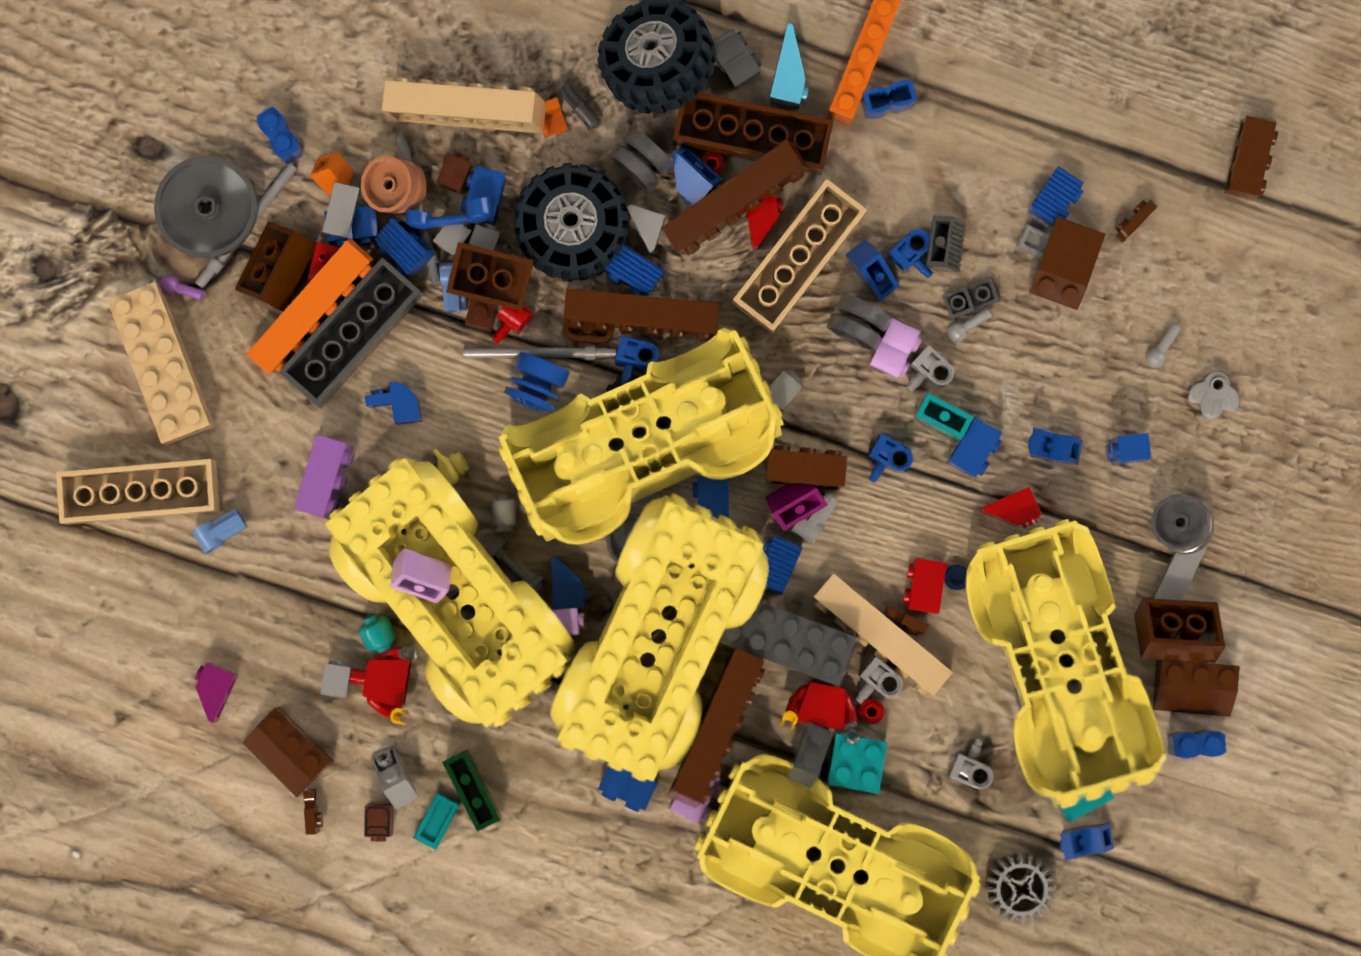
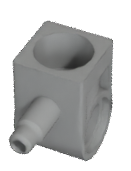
M928 345L910 365L917 374L910 380L907 389L913 392L924 380L934 387H944L952 381L954 368L950 362ZM941 367L945 369L947 373L945 380L936 379L934 376L935 368Z
M874 656L858 675L866 684L860 690L855 700L860 704L863 703L874 690L886 697L897 696L903 688L902 678L877 656ZM886 677H892L896 682V686L892 691H885L882 686V682Z
M976 739L968 756L956 752L947 776L976 789H986L993 782V771L986 764L977 761L983 741ZM981 768L985 771L986 776L982 782L977 783L973 780V773Z

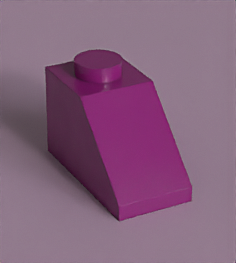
M786 484L765 497L772 515L783 531L828 506L815 485Z
M211 662L206 663L205 666L201 665L195 676V680L198 682L195 687L208 721L215 723L220 718L238 678V674Z

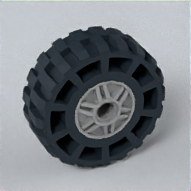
M641 0L640 3L634 6L631 4L626 7L625 11L620 15L617 14L612 19L611 25L606 27L602 35L603 41H600L598 46V67L614 97L631 110L637 108L640 113L650 114V112L661 114L666 113L667 110H677L686 102L690 103L696 98V94L704 90L708 84L707 79L711 78L714 72L713 64L716 61V51L713 38L701 15H698L693 7L687 4L684 5L680 0Z
M563 163V166L557 168L551 166L546 168V172L541 175L536 174L531 178V183L527 187L524 186L520 192L521 197L515 204V217L513 219L517 242L524 256L527 259L534 260L533 266L551 278H561L562 281H572L573 279H580L582 281L589 279L590 276L595 274L599 275L610 265L612 256L614 254L618 256L622 250L620 244H626L629 232V218L625 199L618 190L617 185L599 170H592L588 165L584 164L572 166V163ZM569 219H576L578 221L574 226H567L565 224Z

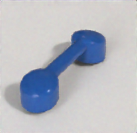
M483 197L468 202L466 204V214L431 217V214L427 212L406 210V223L412 228L421 230L450 225L482 223L493 215L492 199L490 197Z

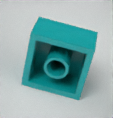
M834 732L826 780L827 785L879 794L888 742L860 737L857 743L851 744L846 742V738L855 739V736Z

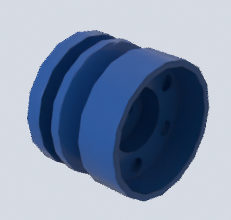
M520 352L514 368L524 375L522 379L510 377L509 382L519 387L514 389L506 386L504 393L513 398L515 402L528 408L554 413L556 407L546 402V400L549 398L559 401L560 397L550 391L551 387L564 388L570 372L544 359Z

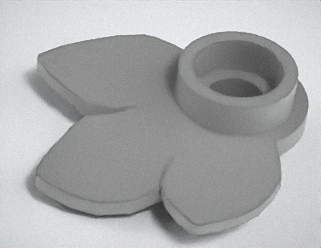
M1213 371L1205 377L1203 382L1192 386L1188 395V402L1200 403L1204 418L1207 421H1212L1223 412V409L1235 413L1239 406V396L1237 391L1230 387V380L1225 373ZM1216 380H1221L1222 384L1219 388L1213 387V383Z

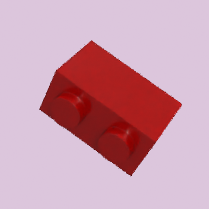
M915 558L913 563H909L907 578L911 579L909 589L905 588L903 603L907 604V610L939 614L947 563Z

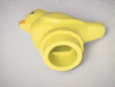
M437 449L433 450L434 455L437 457V469L449 484L454 486L459 480V475H464L465 471L470 469L466 459L461 452L452 453L447 457L442 455Z

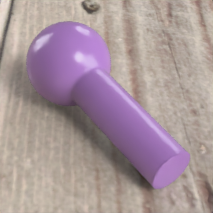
M166 275L160 280L159 285L166 295L179 293L203 301L205 298V291L181 284L178 278L173 275Z

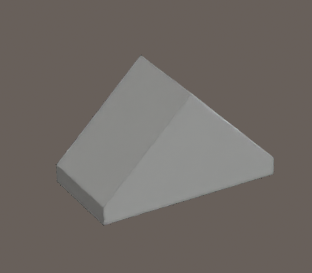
M634 205L627 206L628 214L649 255L654 254L662 232L661 227H663L665 222V215Z

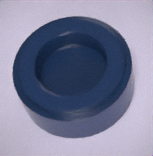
M961 565L948 567L945 572V585L951 590L964 589L966 587L967 569Z

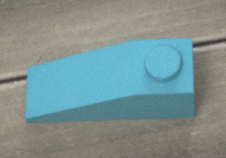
M788 23L769 102L799 109L800 102H806L809 88L804 87L806 78L793 24Z

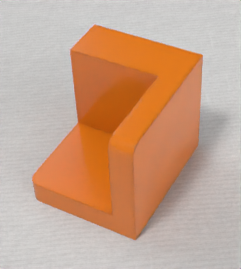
M557 97L545 101L546 110L542 133L544 139L567 131Z
M334 151L317 158L310 176L328 195H332L334 182L350 185L355 172L341 155Z

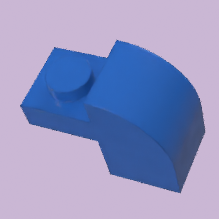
M389 382L390 393H387L386 389L372 390L371 395L365 396L368 408L392 405L393 418L396 425L422 422L419 400L415 393L403 384Z
M1033 428L1032 435L1028 441L1029 454H1031V457L1042 460L1078 465L1083 440L1069 435L1053 434L1043 429Z
M1110 823L1063 830L1062 834H1060V848L1064 853L1065 860L1076 859L1087 854L1105 853L1114 849Z

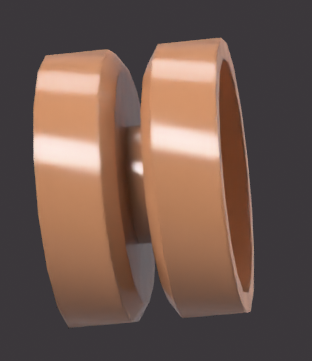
M381 156L372 160L366 166L361 177V191L364 200L371 208L379 212L406 215V210H416L422 204L427 191V181L424 172L418 164L408 159Z

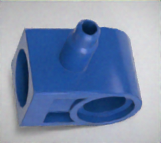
M914 229L910 231L887 254L903 273L914 266L926 278L933 274L921 259L928 250L930 236L924 230ZM912 238L921 239L923 248L914 249L910 244V240Z
M621 336L615 365L624 367L622 385L632 380L634 370L646 373L648 363L652 361L658 362L659 352L654 344ZM648 353L652 356V359L648 362H643L639 359V355Z
M882 433L868 455L869 458L877 462L871 471L869 480L875 483L885 468L894 472L907 470L913 462L911 450ZM901 452L905 455L906 462L903 466H898L893 462L894 453Z

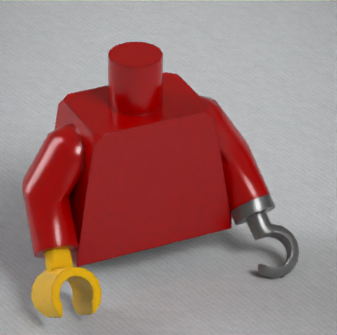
M416 645L391 647L381 653H376L373 660H368L366 670L351 669L349 682L351 684L364 685L362 696L367 698L368 705L381 716L391 719L395 724L406 725L405 722L401 721V715L403 713L409 714L408 710L403 709L405 708L412 659L408 658L412 656L413 649L414 659L419 657V648Z
M820 680V683L809 681L808 685H801L790 696L785 713L780 720L781 726L785 720H789L792 723L790 730L794 729L797 722L812 723L817 726L844 731L845 728L849 735L856 737L855 739L846 738L848 743L855 744L860 739V735L857 732V710L851 695L846 693V689L835 687L834 684Z

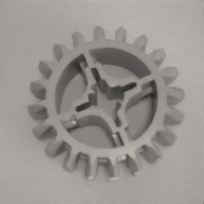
M1017 853L1016 861H1014L1011 855H1007L1008 864H1005L1001 859L998 860V864L1002 868L998 870L992 867L991 871L996 874L995 878L991 876L986 878L987 881L993 883V886H987L985 890L987 892H994L993 895L987 897V900L989 902L997 901L992 906V909L998 911L1002 908L999 914L1001 918H1005L1010 913L1009 922L1014 923L1016 916H1018L1020 924H1024L1025 916L1028 917L1030 922H1034L1033 913L1035 912L1042 918L1044 914L1040 910L1043 906L1047 910L1051 908L1050 905L1045 903L1046 899L1055 900L1053 895L1048 894V891L1056 890L1055 885H1048V882L1054 880V876H1045L1049 871V867L1043 866L1039 869L1042 860L1038 858L1032 864L1033 856L1030 854L1026 856L1025 861H1023L1021 853ZM1016 868H1029L1019 878L1007 875L1008 872ZM1035 874H1037L1041 884L1039 896L1031 889ZM1002 881L1010 887L1009 899L1006 903H1004L1000 892ZM1013 881L1019 885L1025 882L1026 885L1024 887L1031 895L1029 896L1025 892H1018L1016 894L1015 892L1018 890L1010 882ZM1022 899H1029L1034 902L1031 906L1024 909L1013 908Z

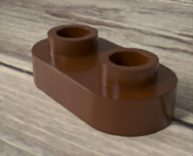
M1151 199L1147 203L1142 200L1133 209L1136 215L1130 221L1125 218L1115 228L1118 232L1115 237L1123 243L1158 206Z
M567 323L563 324L565 337L573 342L605 344L614 335V327H609V331H606L604 335H598L597 330H594V326L583 325L579 333H573Z

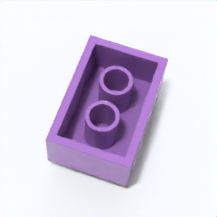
M316 434L295 502V510L331 520L329 515L338 509L340 501H337L339 491H344L347 483V477L344 476L347 466L351 467L354 460L355 452H352V446Z

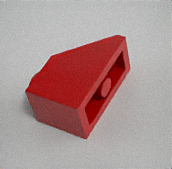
M770 196L762 201V206L757 210L746 212L752 250H758L777 223L779 213H783L781 199L776 198V196L772 198Z
M1030 487L980 508L981 513L1013 526L1022 524L1023 528L1038 523L1036 518L1042 515Z

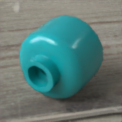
M377 613L363 618L364 623L359 627L358 633L367 650L381 653L394 645L393 641L396 638V633L388 617H378Z

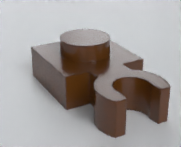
M890 606L886 607L883 614L887 618L904 625L902 630L914 636H917L918 632L925 634L928 624Z
M316 789L303 790L306 835H313L320 832L319 828H323V814L318 812Z

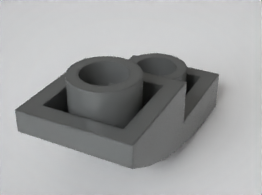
M991 277L942 295L951 320L1001 302Z

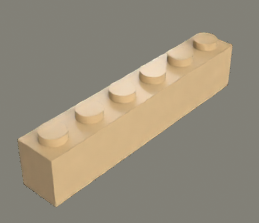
M834 573L831 574L813 596L816 600L814 605L824 614L828 611L837 617L834 622L845 631L848 627L856 633L855 637L859 638L858 642L864 647L868 644L876 650L874 655L884 663L889 660L896 666L894 671L904 680L907 677L912 679L916 683L913 687L923 696L927 694L934 696L952 675L953 672Z

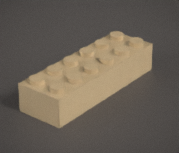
M399 77L394 78V81L385 80L382 112L395 122L543 133L546 110L545 101L534 92V89L529 87L509 90L507 86L494 85L493 89L484 88V85L469 83L468 87L459 86L458 83L444 81L443 85H439L426 79H420L418 83H412L406 78Z
M826 179L734 297L732 304L769 333L773 334L865 216L867 209Z
M153 282L107 300L161 444L169 446L215 428L172 312L160 285Z
M213 459L56 472L60 524L70 525L220 512L217 464Z

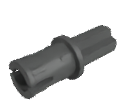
M570 83L565 84L559 90V93L573 109L572 114H576L589 131L601 122V119L587 104L589 101L587 99L583 100Z

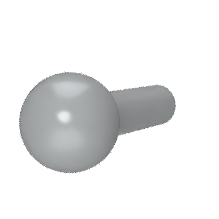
M986 308L963 323L954 322L950 324L947 330L948 337L954 342L963 341L967 337L969 330L993 316L992 313Z
M1172 323L1158 346L1146 353L1145 361L1148 366L1160 368L1164 365L1166 361L1165 352L1181 330L1180 327Z

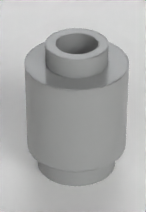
M511 495L495 496V501H490L493 531H514V525H516V500H511Z

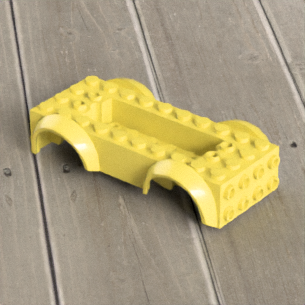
M722 328L718 330L712 339L689 352L666 361H652L648 363L646 375L591 400L585 395L579 394L571 403L545 417L523 425L512 426L510 424L505 426L502 436L499 437L502 446L498 447V450L508 467V473L518 490L519 498L523 506H525L528 513L527 516L537 536L543 535L546 542L556 538L568 544L589 543L605 537L621 526L628 517L631 504L698 473L710 479L723 480L742 475L760 464L770 453L774 439L782 436L780 426H783L784 423L777 403H773L771 391L766 381L762 380L759 366L755 358L752 359L750 348L745 337L739 338L736 330L732 331ZM663 416L671 419V426L665 430H661L656 426L657 420ZM638 427H643L647 430L646 435L640 439L633 437V431ZM614 438H620L624 442L623 448L619 451H612L609 448V443Z
M398 458L388 466L389 471L383 476L377 475L368 483L370 486L363 493L359 491L348 500L350 504L344 509L340 507L329 515L331 520L325 525L332 533L329 546L330 559L340 576L358 594L373 602L388 603L427 652L428 658L425 664V675L431 690L438 700L452 714L465 722L484 724L486 728L494 725L497 728L513 717L511 714L513 710L523 709L531 703L533 699L530 696L534 693L537 695L548 689L553 684L550 681L553 677H562L567 673L571 666L570 663L575 659L573 656L576 645L564 626L536 591L526 581L511 582L474 536L478 527L477 520L439 470L430 461H416L407 458L401 460V458ZM405 548L450 564L449 586L454 584L458 587V597L452 600L445 594L438 603L390 587L393 561ZM467 604L472 605L475 609V616L470 620L464 619L461 615L462 607Z
M673 493L671 497L664 495L663 498L654 499L646 506L633 528L618 562L616 577L623 585V588L598 642H589L582 646L567 671L552 705L550 716L557 726V740L561 741V746L569 750L580 749L584 751L586 757L598 761L599 758L608 762L609 767L617 771H622V769L632 772L631 775L634 778L643 782L646 779L654 781L658 771L676 767L682 762L694 743L701 722L702 699L697 687L724 629L737 628L750 618L765 589L769 565L766 553L762 548L764 544L760 540V535L757 534V531L744 525L740 529L736 527L733 520L719 515V518L713 517L709 509L698 504L693 508L688 505L686 499ZM668 605L674 606L677 609V616L673 620L664 619L662 616L664 607ZM662 629L665 631L666 637L662 642H654L651 639V634L654 630ZM652 653L655 656V663L651 667H644L640 663L642 654Z
M1069 519L1056 522L1054 524L1055 527L1046 530L1044 527L1032 529L1029 531V535L1022 537L1019 534L1008 536L1004 539L1005 542L995 544L992 541L980 545V549L976 550V555L968 566L965 580L968 605L974 624L986 642L1003 648L1022 709L1016 715L1013 726L1015 750L1022 772L1028 784L1035 792L1052 798L1054 806L1061 805L1062 809L1076 805L1079 799L1086 797L1087 801L1098 799L1105 794L1104 791L1111 790L1112 794L1127 790L1131 783L1136 782L1137 786L1151 783L1153 779H1156L1155 776L1161 770L1160 766L1167 758L1163 739L1145 688L1140 678L1127 675L1107 617L1116 608V603L1096 543L1088 527L1078 524L1077 520L1069 522ZM1052 631H1063L1065 641L1062 644H1054L1050 639ZM1064 654L1070 655L1074 661L1073 666L1070 668L1062 667L1059 664V657ZM1076 679L1080 681L1082 690L1078 694L1068 692L1066 685L1069 680Z
M761 754L747 762L741 759L739 764H733L728 775L731 782L728 788L722 787L717 798V802L720 805L717 811L711 810L706 821V826L709 828L705 835L700 833L694 846L695 850H697V858L700 859L701 870L707 878L756 903L777 908L786 901H789L843 927L844 942L864 956H947L945 951L948 944L953 945L959 931L956 930V927L960 920H965L970 910L967 904L971 896L975 897L981 887V883L978 882L980 877L977 875L975 863L963 848L947 837L924 826L904 822L888 831L833 804L831 790L820 778L816 779L811 788L786 779L792 762L786 759ZM813 846L821 850V858L816 862H811L806 857V851ZM834 859H842L844 861L845 868L841 873L831 871L830 864ZM859 869L865 870L869 876L868 881L863 885L855 883L853 879L854 873Z

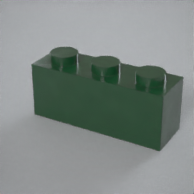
M468 749L442 762L477 832L502 819Z

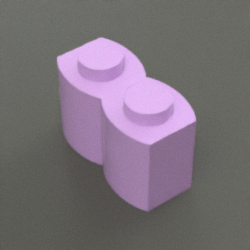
M892 318L869 366L896 379L899 374L904 376L911 363L907 361L910 352L915 353L922 339L918 338L920 331Z

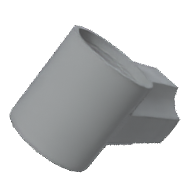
M821 490L819 492L826 500L828 506L798 522L791 530L812 545L823 530L825 521L838 503L837 500Z

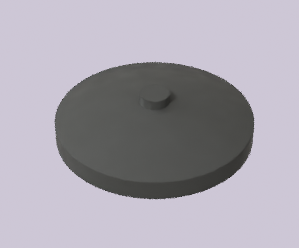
M198 156L177 164L165 175L156 192L154 214L160 232L173 247L186 255L209 259L227 255L246 241L256 223L258 201L251 181L236 165L219 157Z

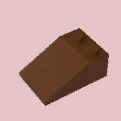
M1057 216L1029 285V293L1078 310L1091 278L1105 233Z
M458 242L446 293L522 311L534 260Z

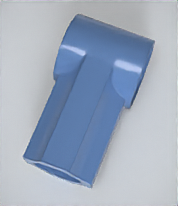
M453 262L439 263L445 313L467 311L466 297L446 293Z
M235 508L215 521H208L200 525L192 533L204 554H207L222 546L225 540L248 527L238 509Z

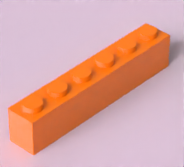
M873 0L829 109L828 117L851 126L901 0Z
M351 238L348 239L246 355L269 375L275 370L279 373L288 362L286 357L291 351L296 353L305 343L302 339L308 332L312 335L321 326L322 323L319 320L324 314L329 317L339 306L336 301L340 296L343 295L346 298L356 287L353 284L356 278L359 276L363 279L373 268L369 265L373 258Z

